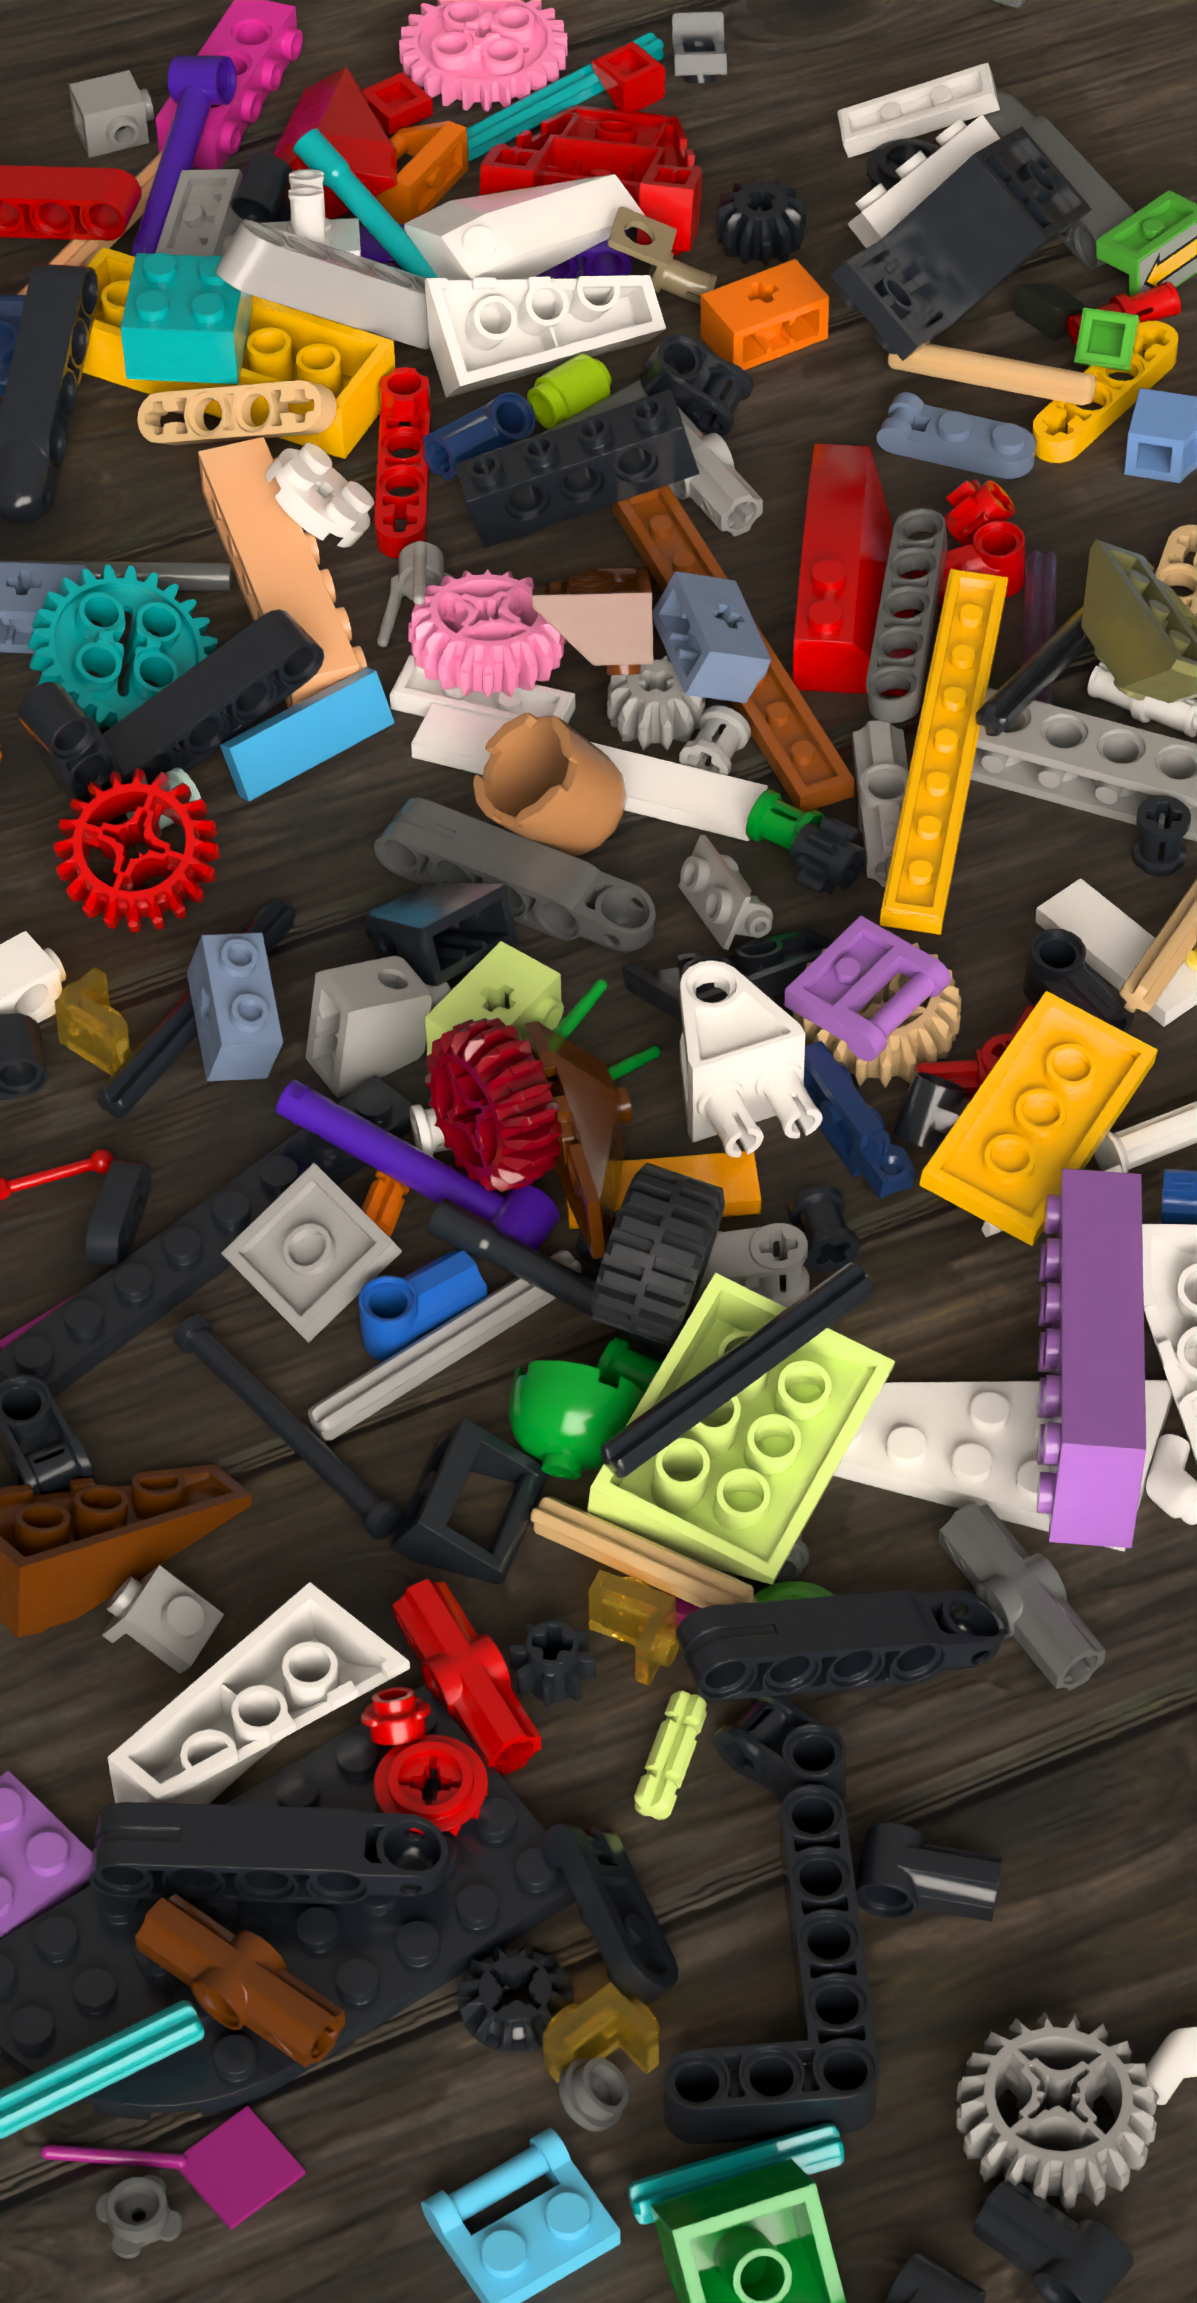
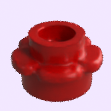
M394 1687L375 1693L372 1696L373 1703L367 1706L365 1712L361 1714V1721L364 1725L369 1726L371 1740L374 1743L380 1745H399L415 1741L426 1734L425 1717L430 1714L431 1708L423 1699L415 1697L412 1689Z

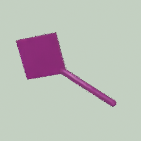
M248 2106L183 2154L49 2144L44 2145L40 2151L41 2156L47 2160L178 2169L230 2230L306 2174L305 2169Z

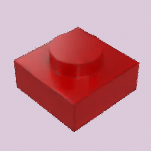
M403 72L362 90L369 101V107L380 120L383 126L382 129L389 135L433 115L432 98Z

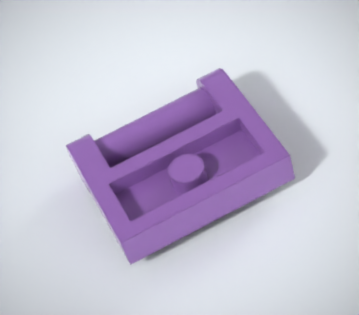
M860 916L785 989L784 1006L845 1041L849 1049L858 1058L864 1061H873L886 1048V1038L927 997L938 996L950 984L951 976L945 965L938 959ZM899 972L910 978L870 1020L857 1014Z

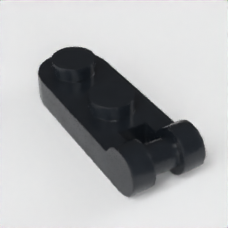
M555 1824L551 1826L543 1839L542 1851L544 1858L550 1865L562 1867L578 1902L580 1917L585 1926L591 1931L607 1966V1976L611 1985L619 1994L628 1999H635L643 2003L655 2002L677 1982L679 1969L620 1838L610 1829L588 1828L583 1831L577 1825Z

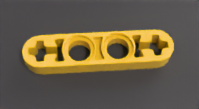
M1160 321L1142 322L1139 327L1130 371L1090 366L1084 373L1092 374L1096 378L1095 396L1092 402L1098 403L1103 407L1098 410H1084L1077 407V404L1053 400L1033 420L1032 434L1036 440L1035 455L1041 460L1050 463H1063L1071 461L1084 451L1136 402L1139 388L1150 389L1173 368L1176 363L1178 334L1176 330L1169 324ZM1112 373H1127L1135 378L1120 381L1112 379L1108 375Z

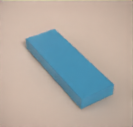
M366 667L221 744L220 747L239 798L251 801L395 722L377 671Z

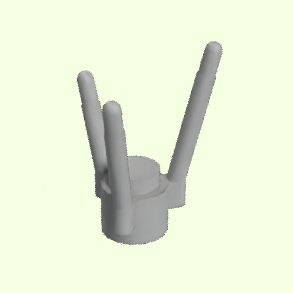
M417 541L404 547L400 552L398 575L390 580V596L377 639L380 647H386L389 643L404 596L414 601L416 605H422L425 601L426 586H440L444 576L454 578L452 575L444 572V556L437 546Z

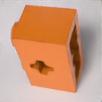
M794 259L701 294L700 337L717 356L741 367L743 370H747L828 339L829 296L803 266Z

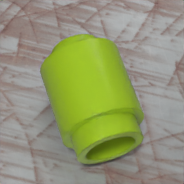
M580 353L539 377L535 381L534 387L528 391L527 401L533 408L536 420L545 428L550 429L609 397L611 377L601 361L593 359L587 354Z

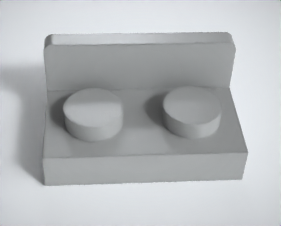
M182 170L155 253L223 256L243 220L236 215L230 205L243 177L241 170Z

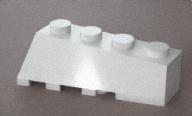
M650 275L580 276L578 279L529 277L528 279L496 280V277L473 278L472 280H447V278H427L425 280L429 344L446 398L558 367L580 353L594 357L645 343L666 329Z
M309 1582L107 1757L115 1803L209 1804L284 1737L410 1669L409 1660Z

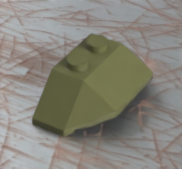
M1096 539L1090 548L1081 628L1095 648L1094 655L1106 664L1115 678L1113 681L1115 687L1133 699L1144 700L1148 696L1166 703H1174L1197 698V617L1171 587L1157 579L1153 573L1154 567L1143 555Z

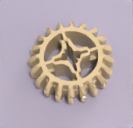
M918 942L912 944L913 946L919 948ZM931 954V956L938 959V954ZM948 970L951 976L950 984L938 996L927 997L886 1038V1048L873 1061H864L858 1058L849 1049L845 1041L794 1011L793 1019L801 1025L805 1032V1046L822 1041L836 1062H842L847 1067L849 1073L855 1075L859 1086L867 1078H879L886 1088L893 1076H899L910 1083L915 1067L919 1063L937 1062V1059L947 1058L948 1052L952 1048V1041H956V1034L960 1030L961 996L959 995V989L955 987L952 970ZM899 972L857 1014L870 1020L910 978Z

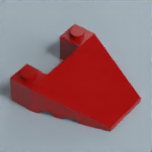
M573 105L542 121L541 132L533 137L532 131L525 130L516 135L515 146L507 147L506 144L500 143L492 147L481 163L479 196L616 174L646 217L677 229L671 252L674 255H679L683 251L690 252L698 236L703 172L700 166H694L695 154L692 149H687V137L676 116ZM637 228L636 244H651L650 236L642 229Z

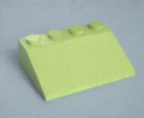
M715 1273L627 1425L787 1308ZM827 1328L628 1476L618 1478L604 1464L590 1487L587 1512L713 1569L773 1585L892 1371L895 1361Z

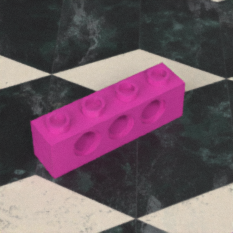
M234 0L198 53V55L229 56L235 65L237 85L234 98L230 104L211 105L192 168L218 170L223 167L230 154H236L244 132L251 122L255 123L258 120L262 104L271 91L275 92L278 89L282 73L291 60L295 61L298 58L302 47L303 35L302 31L297 29L295 6L268 0ZM171 96L156 117L159 153L164 149L178 105L172 100Z

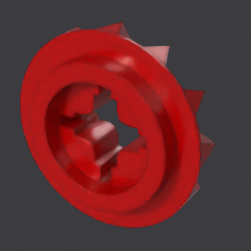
M423 1735V1737L415 1741L396 1745L383 1757L375 1773L374 1793L379 1813L416 1814L428 1819L441 1832L450 1831L456 1836L461 1825L470 1818L479 1819L481 1806L488 1795V1778L481 1758L465 1743L444 1735ZM431 1769H436L437 1779H440L442 1791L438 1792L436 1801H433L432 1805H426V1801L423 1800L422 1792L419 1789H423L426 1785V1779H430ZM417 1828L409 1829L410 1831L419 1832V1834L424 1833Z

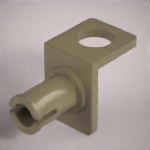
M619 207L608 239V246L651 264L646 275H650L655 293L658 294L661 289L696 303L701 307V294L714 289L717 275L707 273L673 259L674 253L671 250L677 232L676 228L627 208ZM627 227L640 228L650 236L652 243L649 245L636 244L626 236L624 229Z

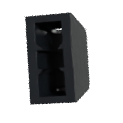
M424 884L384 906L372 908L365 920L366 934L373 941L377 959L390 956L404 958L424 984L430 986H439L477 965L500 941L509 946L519 942L505 884ZM464 920V923L459 926V922Z

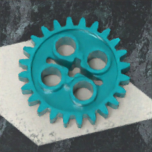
M105 564L99 580L87 568L82 569L77 584L67 577L62 579L58 592L49 591L42 609H38L31 626L34 629L28 641V648L34 650L29 667L32 670L43 671L37 686L46 682L59 683L91 717L99 730L103 726L112 728L213 653L218 644L217 638L204 636L210 623L209 618L191 617L197 603L195 599L179 603L174 599L179 585L174 583L162 591L157 588L158 576L155 572H152L145 582L137 581L134 566L130 565L123 578H117L110 564ZM124 611L131 615L130 631L126 640L125 653L123 644L119 643L125 629ZM89 620L99 622L104 627L96 626L92 624ZM147 630L155 631L162 637L152 635ZM124 657L125 663L129 664L123 678L124 696H120L117 692L118 677ZM85 670L96 672L100 676H102V678L91 676ZM144 680L153 681V682H155L159 687L151 686V685H149L148 683H146Z

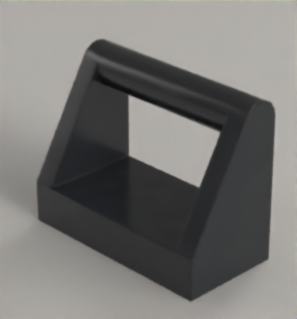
M464 1417L434 1444L389 1548L416 1563L493 1584H502L507 1577L530 1522L531 1512L538 1503L549 1475L541 1470L542 1464ZM469 1471L516 1484L488 1551L446 1526Z

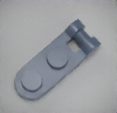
M910 392L898 393L894 397L888 411L889 418L882 422L876 437L879 446L889 453L997 478L1013 479L1022 477L1030 472L1035 462L1036 440L1027 429L1016 424L925 405L917 395Z

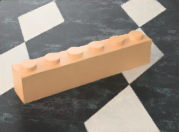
M264 437L198 451L202 494L229 561L232 563L233 571L253 621H256L270 611L285 610L323 649L324 660L321 668L310 681L285 699L288 708L366 668L367 664L362 648L360 646L351 647L349 642L352 641V632L345 608L335 609L333 604L336 602V595L331 574L328 569L319 570L318 568L320 556L315 536L309 532H303L302 527L284 511L274 497L281 487L276 477L269 483L267 481L266 471L276 458H272Z

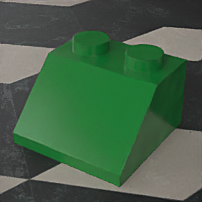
M792 2159L650 2205L668 2276L679 2303H846L816 2183Z

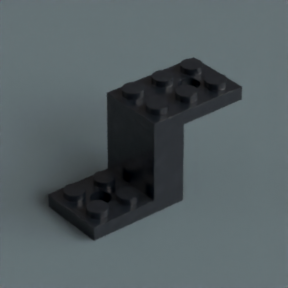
M1021 126L974 153L886 236L846 260L830 276L839 285L837 291L844 303L854 311H861L874 327L873 333L878 343L887 352L894 355L897 354L904 361L952 329L1046 243L1077 224L1092 208Z

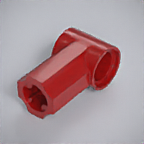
M1007 521L988 522L979 527L974 533L973 543L947 551L938 607L942 606L944 602L950 569L1008 577L1006 597H1011L1018 593L1024 587L1026 579L1025 536L1023 531L1017 525ZM921 570L910 571L911 579L921 578L928 574V572Z

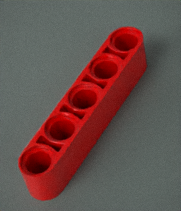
M0 165V237L73 240L117 239L123 235L142 197L141 186L130 173L116 168Z

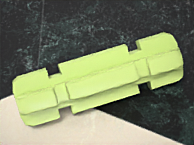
M681 1690L675 1692L670 1697L665 1711L667 1718L660 1724L645 1765L646 1775L641 1777L634 1795L636 1801L634 1805L635 1810L643 1816L664 1820L671 1815L677 1799L675 1792L682 1785L697 1743L695 1737L700 1734L707 1716V1703L700 1695H691Z

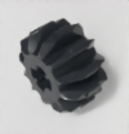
M755 178L752 185L747 186L741 183H734L732 192L721 194L720 203L718 204V216L715 217V233L718 235V243L725 247L726 256H741L744 265L753 260L761 261L767 267L769 260L773 258L787 261L790 252L800 250L801 242L804 239L806 210L804 209V201L797 198L795 188L787 187L780 189L778 180H774L769 184H761Z

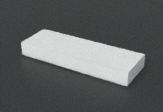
M984 63L856 104L837 112L843 146L848 158L875 150L884 143L898 139H910L951 126L960 118L966 121L998 111L1000 107L989 63Z
M409 655L390 693V709L425 717L431 704L435 703L508 722L523 713H531L535 717L554 715L568 724L575 710V693L535 684L533 691L515 688L512 697L507 696L503 692H493L487 699L483 692L474 691L464 696L459 687L443 690L440 679H426L424 669L415 666L414 656Z
M1081 878L1036 908L1035 922L1044 930L1064 929L1073 932L1081 938L1086 948V963L1119 991L1155 939V937ZM1184 961L1154 1007L1146 1013L1165 1027L1197 1005V971L1187 966Z

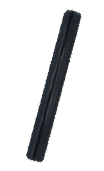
M1083 606L976 712V724L985 727L986 735L992 737L999 736L1091 643L1081 628Z
M280 898L269 899L239 934L263 933L266 954L268 955L294 926L296 912L292 906L286 905ZM190 988L99 1089L97 1102L103 1110L108 1111L113 1117L120 1118L126 1116L198 1034Z
M848 1263L605 1441L601 1446L600 1453L605 1466L618 1478L628 1476L869 1298L874 1285L870 1276L857 1263Z

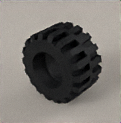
M646 1163L634 1175L616 1218L595 1283L591 1300L593 1320L668 1346L678 1338L691 1312L717 1236L725 1207L723 1188L650 1163Z

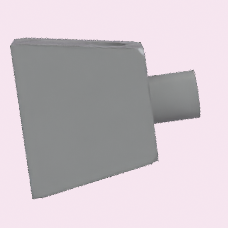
M390 956L317 972L315 975L305 1059L337 1098L345 1096L375 1075L379 1078L386 1076L418 1060L422 1056L426 1045L425 1016L451 989L447 982L439 986L424 984L404 958L398 956Z

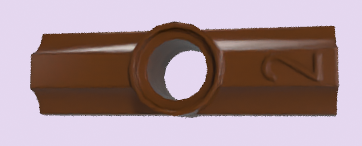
M177 1894L167 1899L162 1897L145 1915L142 1927L135 1936L137 1950L190 1986L200 2006L216 2021L234 2030L241 2029L244 2025L305 2068L315 2062L319 2064L333 2049L340 2031L346 2024L345 2011L289 1973L288 1967L281 1955L263 1938L246 1930L234 1935Z

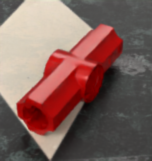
M426 1579L408 1587L405 1594L392 1605L393 1618L405 1636L408 1645L413 1649L421 1662L425 1685L447 1710L451 1717L454 1716L488 1768L493 1766L497 1772L507 1775L526 1766L528 1760L541 1749V1735L511 1689L510 1675L498 1647L487 1634L478 1636L444 1581L436 1583Z

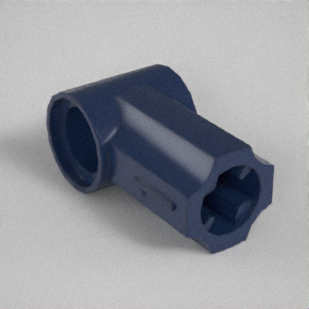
M501 393L486 405L426 435L422 439L424 443L423 458L432 474H438L448 481L458 476L456 463L526 439L535 427L533 408L518 393Z

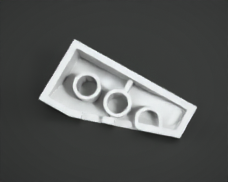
M616 174L451 200L405 223L404 230L438 278H447V280H472L473 278L496 277V280L528 279L609 239L619 207L627 208L644 216L645 214Z
M1142 1224L1144 1312L1197 1464V1225Z

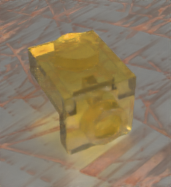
M599 1570L588 1590L589 1629L636 1646V1681L650 1686L660 1665L669 1667L679 1650V1644L675 1637L678 1627L676 1626V1597L652 1589L647 1583L638 1578L630 1576L619 1577Z
M610 1982L580 2006L576 2003L570 2004L552 2018L546 2031L543 2033L544 2069L559 2084L561 2072L570 2063L581 2058H605L620 2047L645 2074H648L659 2065L660 2027L654 2015L645 2004L636 1998L628 2001Z

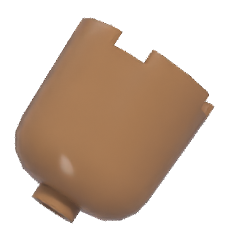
M523 713L505 723L487 742L485 749L491 755L484 767L483 777L478 774L475 775L473 785L476 803L488 818L519 836L571 856H580L596 849L615 832L623 817L626 802L623 775L608 755L562 719L554 715L535 717L531 713Z

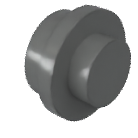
M581 2058L567 2065L560 2074L559 2093L562 2105L566 2113L577 2124L587 2130L601 2132L617 2123L621 2117L622 2110L628 2104L629 2090L623 2074L612 2062L604 2058Z

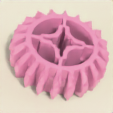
M488 568L482 575H472L464 570L460 579L444 576L440 586H426L424 603L422 605L415 604V608L412 610V622L409 623L408 634L415 666L424 669L426 679H440L443 690L459 687L464 696L469 695L473 691L483 692L487 699L493 692H503L507 696L512 697L515 688L533 691L536 681H548L551 671L560 667L566 639L532 608V589L535 588L532 578L526 577L517 580L513 578L511 571L502 576L492 575Z

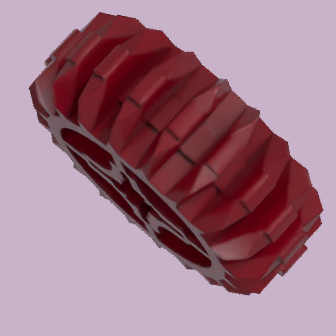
M483 1018L475 1022L472 1019L453 1026V1030L443 1033L441 1038L433 1041L432 1053L426 1058V1065L430 1073L425 1076V1083L431 1090V1098L428 1100V1104L435 1111L437 1121L434 1126L439 1127L445 1138L444 1147L451 1148L455 1155V1164L459 1168H466L468 1178L480 1182L488 1192L496 1189L503 1192L511 1188L517 1190L533 1183V1180L541 1178L545 1172L553 1169L555 1157L560 1154L561 1150L557 1137L562 1134V1126L556 1119V1112L560 1109V1106L553 1100L550 1090L553 1083L546 1080L542 1071L543 1062L536 1060L532 1055L531 1043L528 1040H520L517 1029L513 1025L506 1026L499 1018L490 1020Z

